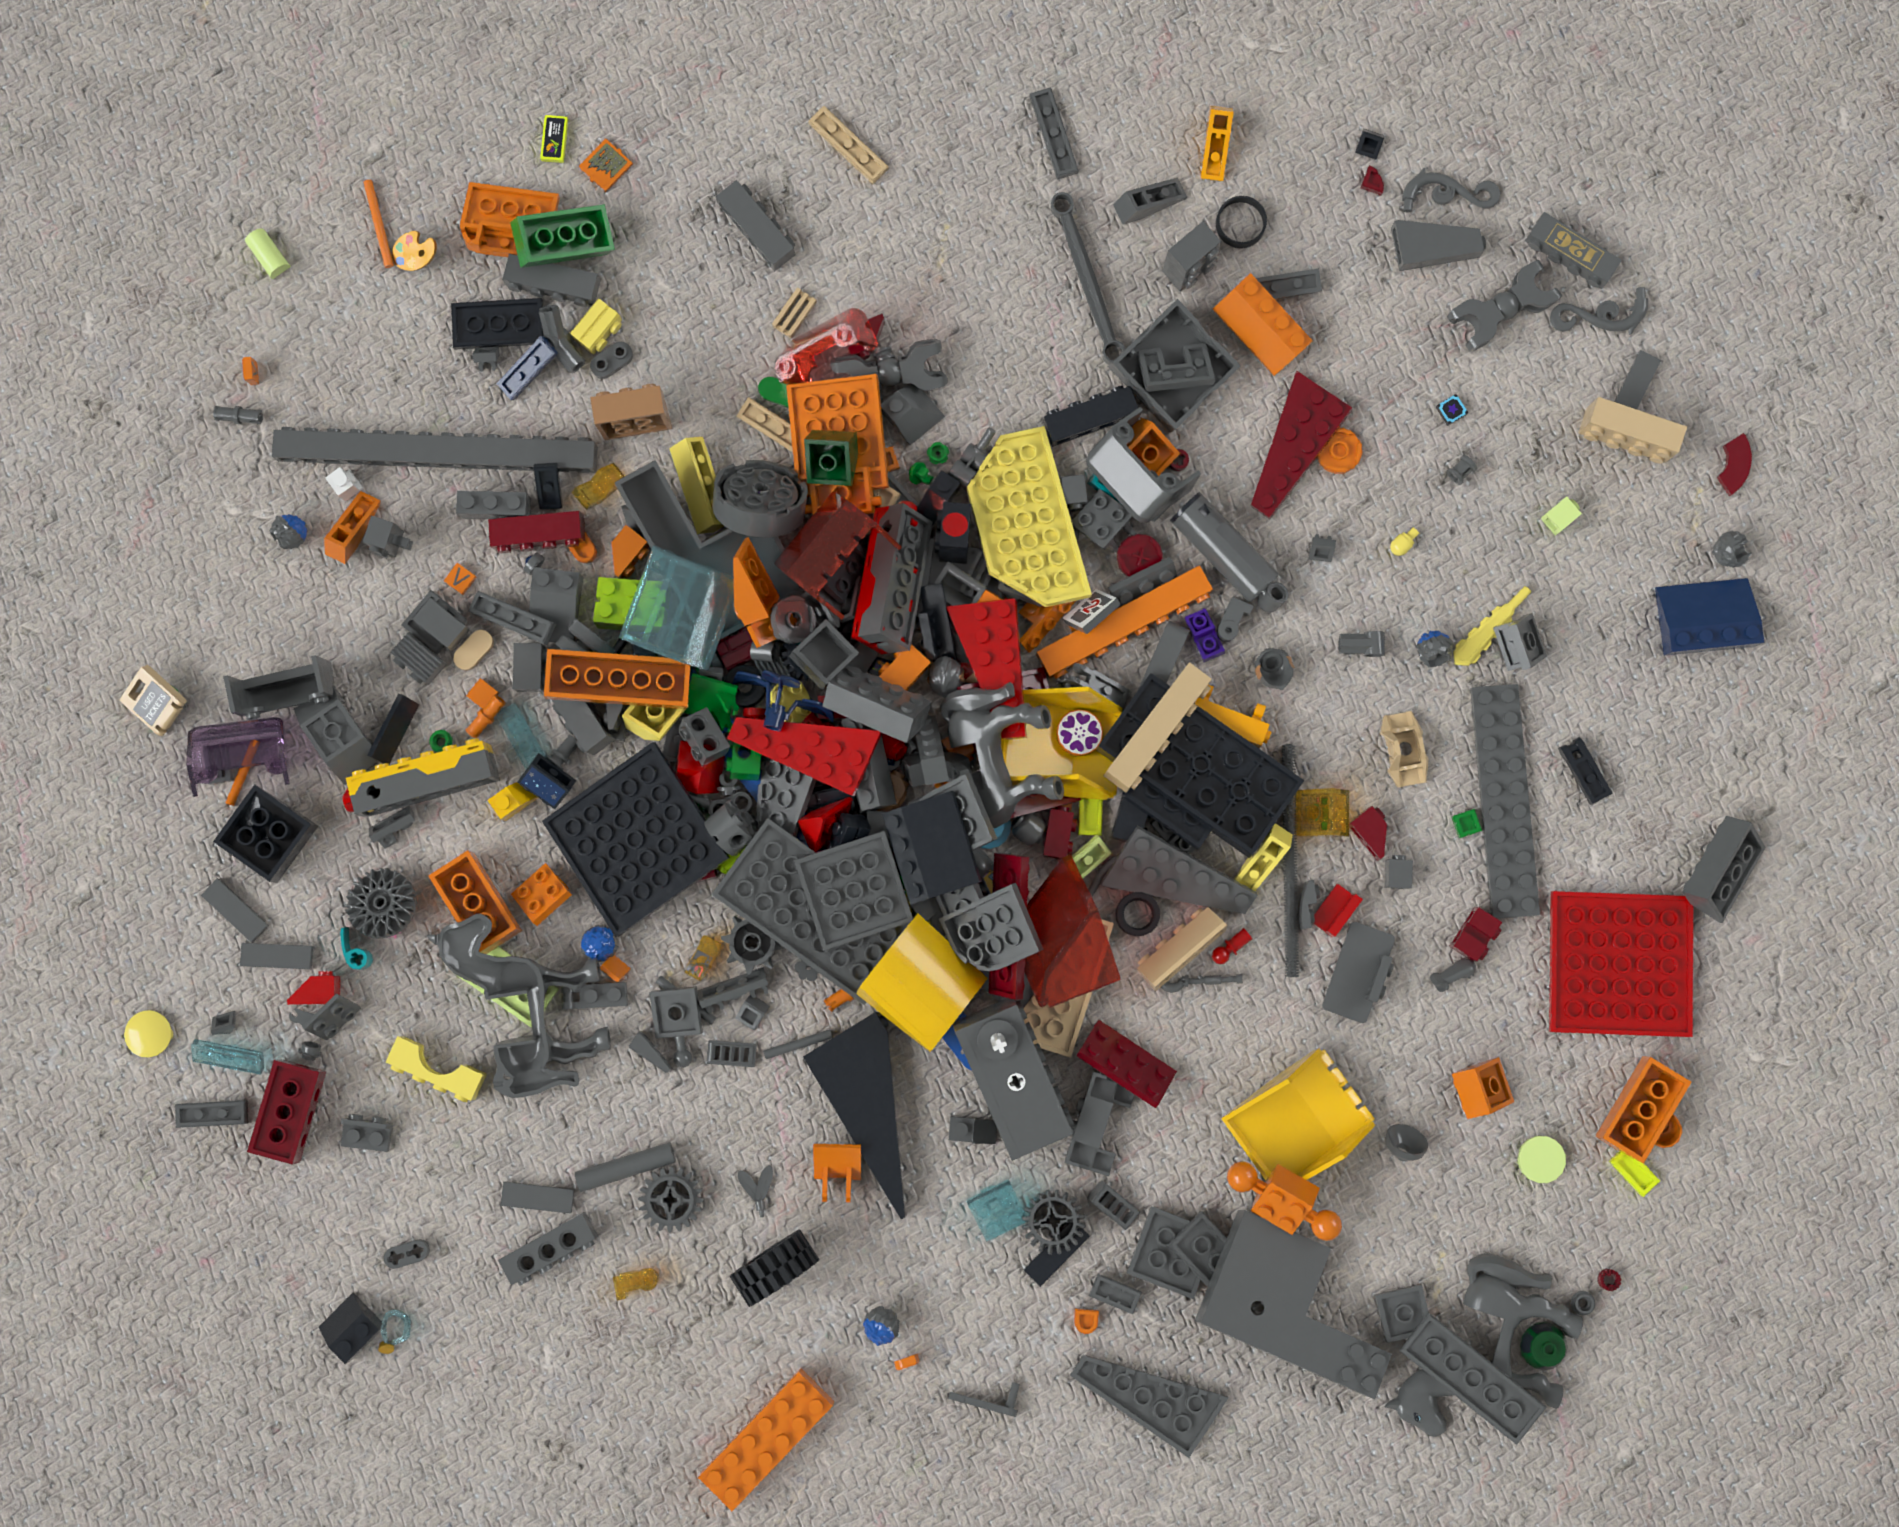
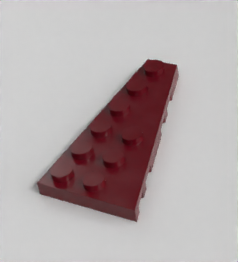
M1297 370L1251 503L1253 509L1269 520L1353 410L1351 406Z

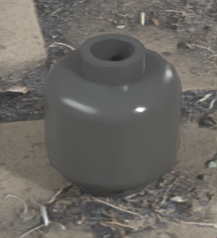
M1034 813L1016 817L1011 824L1014 837L1027 846L1041 843L1046 836L1044 831L1046 823Z

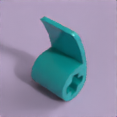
M341 928V946L348 966L358 970L370 967L373 961L370 951L358 948L351 950L350 928ZM357 955H363L362 964L356 963Z

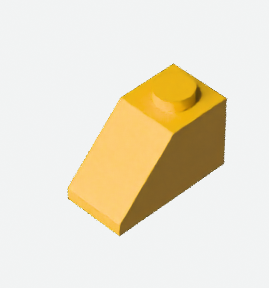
M515 782L502 789L487 801L501 820L507 821L537 800L538 797L526 791L519 783Z

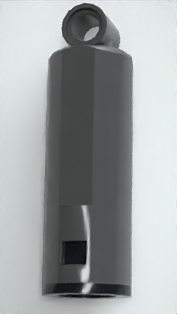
M1200 492L1194 495L1170 519V522L1248 602H1252L1258 596L1260 608L1268 613L1276 611L1286 602L1289 595L1287 588L1279 582H1273L1278 577V572Z

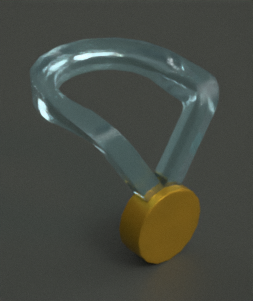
M393 1309L383 1316L381 1326L383 1341L379 1343V1352L390 1354L394 1351L396 1344L404 1342L410 1337L411 1323L409 1317L404 1312ZM391 1316L400 1317L405 1326L401 1337L389 1341L386 1333L387 1320Z

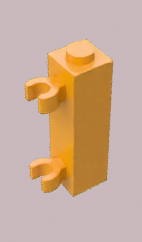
M1208 684L1211 689L1203 699L1198 697L1195 704L1256 747L1260 748L1263 743L1267 744L1271 735V731L1268 730L1270 724L1261 721L1266 706L1257 703L1252 717L1210 702L1209 698L1214 686Z

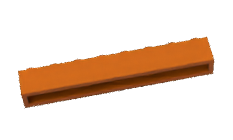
M1199 565L1114 610L1088 634L1077 630L1037 651L1036 656L1042 667H1044L1048 678L1055 677L1057 680L1068 673L1067 669L1073 667L1075 663L1085 665L1088 663V658L1094 655L1098 658L1109 652L1107 648L1115 644L1116 647H1119L1129 641L1127 637L1133 634L1140 636L1149 630L1148 626L1154 623L1158 626L1168 621V616L1174 612L1179 615L1190 609L1189 604L1195 601L1198 604L1210 598L1209 594L1213 588Z

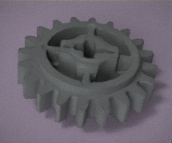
M671 1166L669 1173H667L666 1169L662 1167L660 1169V1176L654 1171L651 1173L653 1181L648 1178L644 1180L648 1188H640V1191L645 1193V1196L639 1197L638 1200L645 1202V1205L641 1206L639 1210H647V1214H645L643 1219L651 1217V1227L659 1223V1231H662L667 1226L668 1233H671L673 1226H676V1229L680 1232L682 1230V1223L686 1227H690L689 1218L692 1220L698 1219L694 1211L701 1212L703 1210L702 1207L697 1205V1203L704 1201V1198L697 1196V1194L703 1191V1188H695V1185L699 1182L698 1179L690 1181L692 1172L684 1176V1168H680L678 1173H675L674 1166ZM667 1181L664 1193L654 1194L656 1187L661 1182ZM676 1181L685 1186L689 1195L682 1194L678 1190ZM670 1192L673 1198H677L672 1207L670 1201H666V1197L670 1195ZM654 1204L664 1208L666 1217L657 1212ZM689 1204L685 1214L675 1218L677 1208L680 1205Z

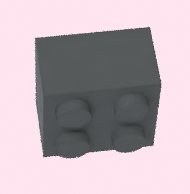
M824 620L792 651L789 657L823 690L829 681L856 658L859 652L827 620Z

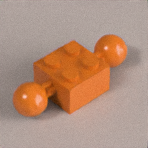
M1236 1162L1229 1168L1227 1181L1232 1189L1237 1192L1253 1190L1257 1193L1250 1210L1256 1215L1268 1220L1293 1235L1303 1220L1311 1224L1314 1235L1321 1240H1333L1341 1233L1342 1221L1334 1211L1321 1210L1316 1212L1312 1210L1320 1189L1318 1186L1277 1164L1265 1182L1258 1179L1256 1169L1248 1162Z

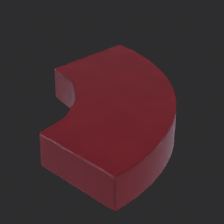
M1744 433L1722 446L1726 454V465L1723 472L1716 478L1728 496H1731L1741 488L1751 469L1752 453L1749 441Z

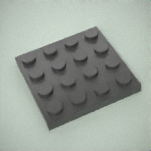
M885 831L794 860L823 951L909 923L913 920Z

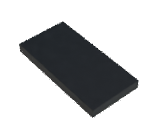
M530 298L451 303L454 350L473 349L476 347L533 345L540 336H544L539 315V309L543 307V299Z

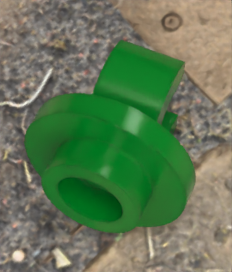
M920 461L916 462L909 469V480L916 485L921 482L929 485L934 477L928 474L929 470L926 468V465Z

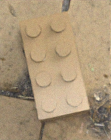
M1598 397L1586 408L1578 434L1584 435V438L1589 441L1599 440L1605 442L1606 446L1619 449L1620 447L1628 450V453L1631 455H1643L1649 457L1652 462L1662 464L1679 453L1687 426Z

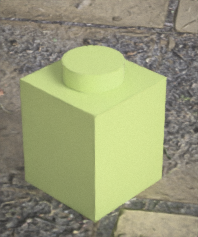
M1566 496L1542 516L1541 519L1556 536L1582 513L1579 511V505L1573 499H1569Z

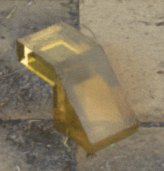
M614 463L598 469L590 481L575 487L572 494L587 510L602 503L617 490L614 482L625 475Z

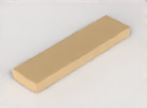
M825 106L808 121L809 125L870 183L874 184L889 169L887 164Z

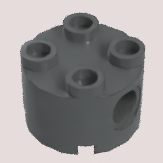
M731 799L704 822L710 836L713 837L715 835L718 839L716 843L731 856L740 853L758 831L751 824L754 822L751 815L746 811L742 813Z

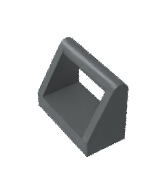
M950 562L946 564L934 583L943 584L947 606L977 603L987 589L985 585ZM948 573L978 592L973 601L944 582Z

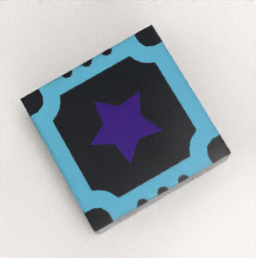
M1457 394L1436 406L1437 411L1447 426L1468 414L1467 409Z

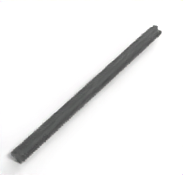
M1282 745V750H1284L1282 751V765L1296 773V771H1293L1296 770L1293 768L1296 767L1293 765L1296 764L1293 762L1296 761L1293 760L1296 758L1293 757L1296 754H1293L1295 751H1292L1295 750V748H1292L1295 745ZM1296 797L1291 799L1283 811V825H1285L1283 828L1293 834L1291 848L1283 856L1286 857L1283 858V860H1286L1283 861V863H1286L1283 864L1285 866L1283 867L1285 869L1283 870L1284 886H1286L1284 887L1286 889L1284 892H1287L1284 893V895H1287L1284 896L1286 898L1284 899L1286 901L1284 902V918H1286L1284 924H1287L1284 925V927H1287L1284 928V930H1287L1284 931V933H1287L1284 934L1287 936L1284 937L1286 939L1285 959H1287L1285 962H1288L1285 963V965H1288L1285 966V968H1288L1285 969V971H1288L1285 972V974H1288L1285 977H1299V975H1296L1299 974V972H1296L1299 971V969H1296L1299 968V966H1296L1299 965V963H1296L1299 962V960H1296L1299 959L1297 957L1299 956L1297 954L1299 953L1297 951L1299 950V946H1297L1299 940H1296L1299 937H1296L1298 934H1295L1298 933V931H1295L1298 930V928H1295L1298 927V925H1295L1298 924V922H1295L1298 921V919H1295L1298 918L1296 916L1298 915L1296 913L1298 912V905H1296L1298 902H1295L1298 901V899H1295L1298 898V896H1295L1298 895V893H1295L1298 892V890H1295L1298 889V887H1295L1298 886L1295 884L1298 883L1295 881L1298 880L1296 878L1298 876H1296L1297 870H1295L1297 867H1294L1297 866V864H1294L1297 863V861H1294L1297 860V858H1294L1297 857V855H1294L1297 854V852H1294L1297 851V849H1294L1297 848L1295 846L1297 845L1295 844L1297 838H1294L1297 837V835H1294L1297 834V832H1294L1297 831V829H1294L1297 828V826H1294L1297 825L1294 823L1297 822L1294 820L1297 819L1294 817L1297 815L1294 812L1296 809H1293L1296 808V806H1293L1296 805V803H1293L1296 802V800H1293Z

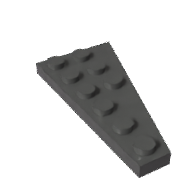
M762 755V761H760V770H762L761 783L758 785L756 817L758 830L765 820L769 818L796 838L800 829L798 820L805 815L817 780Z
M1084 1354L1070 1373L1071 1377L1188 1458H1190L1229 1398L1222 1394Z

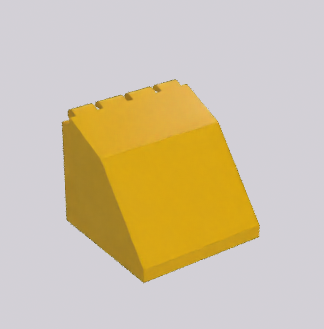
M1090 687L1023 690L1024 703H1029L1032 707L1045 705L1051 715V726L1048 729H1037L1031 724H1026L1027 738L1003 740L1001 737V749L1012 785L1020 783L1028 775L1040 774L1044 778L1058 776L1063 783L1064 796L1099 800L1114 798L1117 795V786L1104 777V774L1113 762L1096 750L1085 756L1068 754L1058 744L1056 730L1060 720L1068 712L1078 709L1086 710L1094 714L1101 722L1103 740L1121 715L1123 708Z
M1318 1048L1311 1051L1221 1118L1265 1180H1267L1277 1164L1307 1180L1345 1159L1375 1126L1374 1122H1372L1375 1118L1365 1105L1357 1109L1356 1105L1361 1103L1362 1100L1352 1086L1345 1090L1342 1088L1348 1081L1336 1066L1332 1070L1327 1068L1334 1062L1325 1049L1320 1050Z

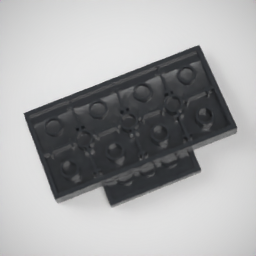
M1150 673L1101 741L1096 751L1114 762L1171 686ZM1197 705V708L1190 717L1185 715L1182 718L1181 722L1184 725L1176 735L1171 733L1167 738L1170 743L1163 753L1158 751L1153 758L1156 762L1149 771L1144 769L1139 775L1143 779L1135 790L1130 787L1127 793L1123 792L1121 796L1197 850L1210 832H1212L1250 858L1305 780Z

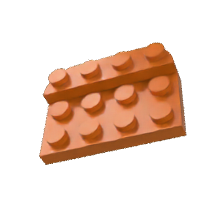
M469 182L460 221V230L467 248L479 254L508 257L509 254L517 255L510 222L517 216L557 211L560 200L559 194Z

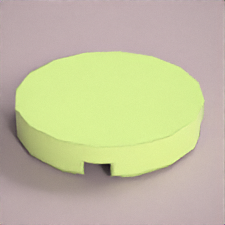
M1534 1136L1527 1139L1520 1146L1517 1164L1527 1179L1537 1183H1549L1556 1180L1563 1173L1566 1165V1155L1562 1146L1556 1140L1547 1136Z

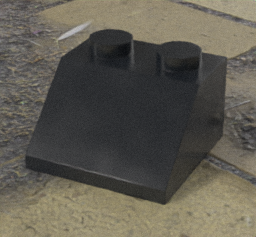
M353 1292L319 1326V1329L330 1350L344 1364H347L386 1325Z

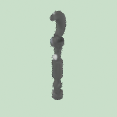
M1242 974L1227 977L1210 975L1204 978L1201 975L1197 978H1189V975H1185L1176 983L1166 982L1161 988L1166 992L1174 993L1180 991L1184 986L1188 987V984L1204 983L1205 985H1219L1224 982L1242 984L1243 979Z

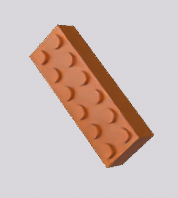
M547 649L544 698L687 709L691 659Z
M800 1368L701 1471L698 1478L733 1511L831 1409L834 1400Z

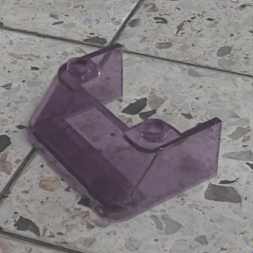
M271 717L199 726L188 732L186 766L193 797L198 796V783H211L217 778L219 770L265 765L266 771L278 775L283 773L285 785L290 784L284 722L281 718ZM253 740H257L258 742L253 747Z

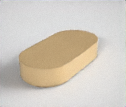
M485 630L473 632L455 652L453 658L455 665L465 671L473 669L492 649L494 645L492 635Z

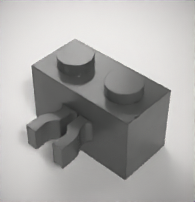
M371 516L363 543L369 547V551L374 552V555L386 559L388 555L396 557L399 547L411 551L413 541L403 537L404 531L395 523Z

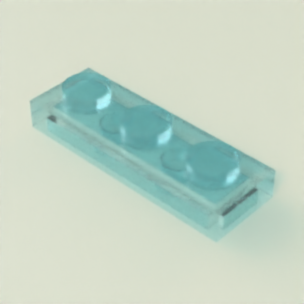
M194 1039L191 1044L193 1062L259 1075L264 1070L263 1052Z

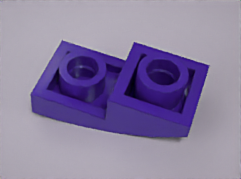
M1206 608L1184 617L1204 663L1225 654V649L1215 632V626Z

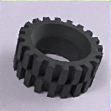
M797 1230L754 1257L729 1277L748 1307L799 1277L803 1272L815 1265L819 1258L802 1231Z

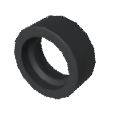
M1133 892L1124 896L1118 903L1115 911L1116 922L1119 928L1126 934L1144 936L1151 933L1158 926L1160 908L1156 900L1150 895L1143 892ZM1133 901L1145 902L1151 909L1152 917L1150 922L1142 928L1131 927L1124 918L1126 906Z

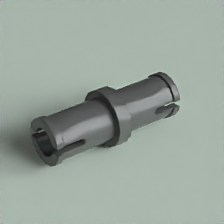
M215 406L213 411V417L216 421H231L239 425L242 423L260 425L263 421L262 410L243 409L241 406H235L234 408Z

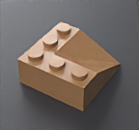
M646 384L641 389L635 390L633 388H622L619 392L611 394L604 391L596 393L594 397H590L594 424L604 440L672 429L660 385Z

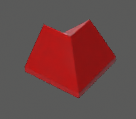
M680 740L675 773L689 792L695 794L719 793L717 787H720L719 776L723 771L725 756L701 766L699 760L696 761L693 758L688 742ZM703 745L706 750L713 751L710 745Z
M848 797L813 810L798 820L810 849L816 852L825 846L827 840H830L833 823L838 821L841 813L850 812L852 798Z

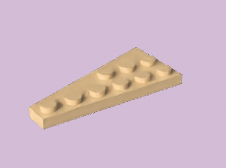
M1090 916L1044 979L1041 986H1039L1023 1008L1027 1015L1024 1023L1030 1022L1037 1040L1033 1041L1034 1045L1039 1043L1042 1049L1071 1058L1114 923Z

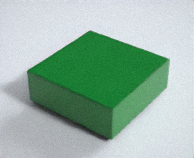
M1475 809L1451 817L1458 838L1482 831Z

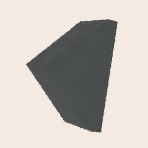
M817 585L799 596L805 600L804 602L808 606L813 608L816 616V628L824 620H827L835 629L840 627L841 603H838L823 588Z

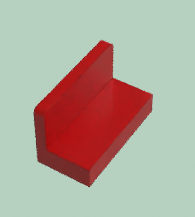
M1336 884L1314 913L1315 922L1313 924L1329 936L1336 937L1363 899L1357 894H1351L1341 885Z

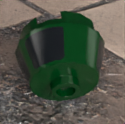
M1542 1322L1526 1329L1522 1335L1520 1347L1522 1356L1529 1365L1535 1369L1550 1370L1562 1363L1566 1357L1568 1345L1561 1329L1554 1324Z

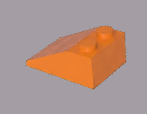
M748 537L744 539L733 558L734 607L737 617L742 620L744 626L769 618L773 604L777 603L780 598Z

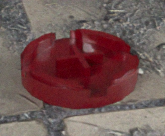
M1134 534L1127 537L1117 550L1119 569L1128 577L1160 562L1163 558L1159 543L1146 534Z

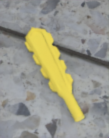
M1524 586L1508 604H1504L1501 607L1497 606L1492 610V616L1485 617L1480 622L1479 628H1473L1468 633L1467 639H1461L1455 645V650L1453 651L1454 664L1462 666L1475 664L1481 657L1480 652L1486 651L1492 644L1491 640L1497 638L1493 627L1511 622L1514 610L1531 593V590Z

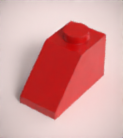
M318 971V976H310L287 999V1005L326 1004L336 993L340 995V976H333V971Z

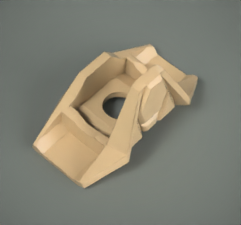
M1408 711L1394 715H1384L1380 734L1385 737L1386 746L1388 747V754L1390 755L1388 773L1398 788L1426 783L1429 758L1424 749L1423 730L1413 712ZM1402 742L1409 743L1412 748L1411 753L1407 756L1401 755L1399 745Z

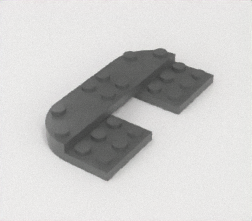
M970 773L927 793L919 800L922 801L954 791L972 851L997 839ZM978 883L936 897L944 916L939 918L951 948L963 962L971 963L978 970H998L1044 950L1016 883L985 897Z

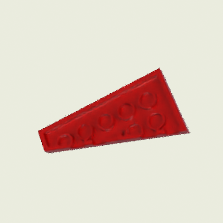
M1016 599L947 606L946 608L980 688L994 690L1011 682L1014 686L1015 696L996 707L1000 705L1017 707L1023 704L1024 693ZM1015 723L1004 728L1001 732L1002 739L1027 738L1026 723Z
M736 717L727 739L844 793L855 796L882 732L784 722L781 731H773L763 726L764 720Z

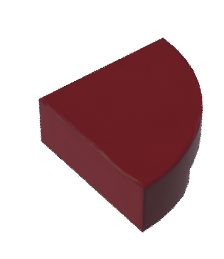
M1369 165L1360 188L1382 196L1384 191L1382 178L1377 169Z

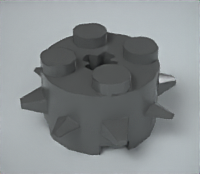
M734 916L732 919L735 927L731 930V934L721 936V940L729 944L731 951L726 961L731 963L738 960L740 963H743L746 974L749 975L756 965L764 964L772 969L774 967L771 960L776 950L784 949V947L746 919L741 920ZM750 937L758 938L759 942H757L758 946L756 948L753 946L748 947V943H750L748 939Z

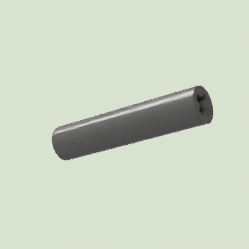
M671 1142L576 1171L575 1179L580 1192H584L676 1163L674 1149Z

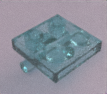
M1009 1179L995 1186L992 1184L980 1190L981 1193L967 1199V1204L986 1242L1028 1222L1022 1220V1216L1026 1214Z

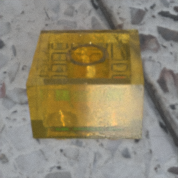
M1324 788L1305 789L1296 792L1295 815L1297 816L1295 817L1297 819L1295 820L1297 822L1295 823L1297 825L1294 826H1297V828L1294 829H1297V831L1294 832H1297V834L1294 835H1297V837H1349V790Z

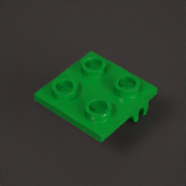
M693 673L688 691V707L683 713L692 715L707 707L720 730L723 731L726 727L728 728V733H730L733 726L730 719L731 709L734 711L733 715L738 714L739 711L735 698L738 686Z

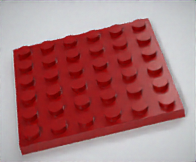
M1551 891L1549 1032L1693 1037V905L1689 903L1687 898L1677 895Z

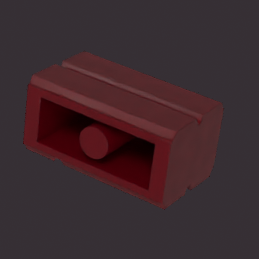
M751 624L738 629L739 633L733 636L729 634L718 640L719 643L715 645L728 671L753 660L750 655L753 640L747 629Z

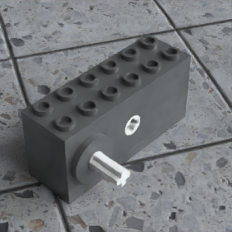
M1006 998L956 1020L953 1023V1027L1009 1156L1013 1161L1072 1135L1073 1132L1070 1127L1074 1126L1067 1107H1061L1065 1102L1058 1086H1052L1056 1082L1048 1064L1045 1066L1042 1064L1046 1061L1039 1043L1035 1045L1033 1043L1037 1038L1030 1022L1024 1023L1027 1015L1020 1000L1015 1002L1014 999Z

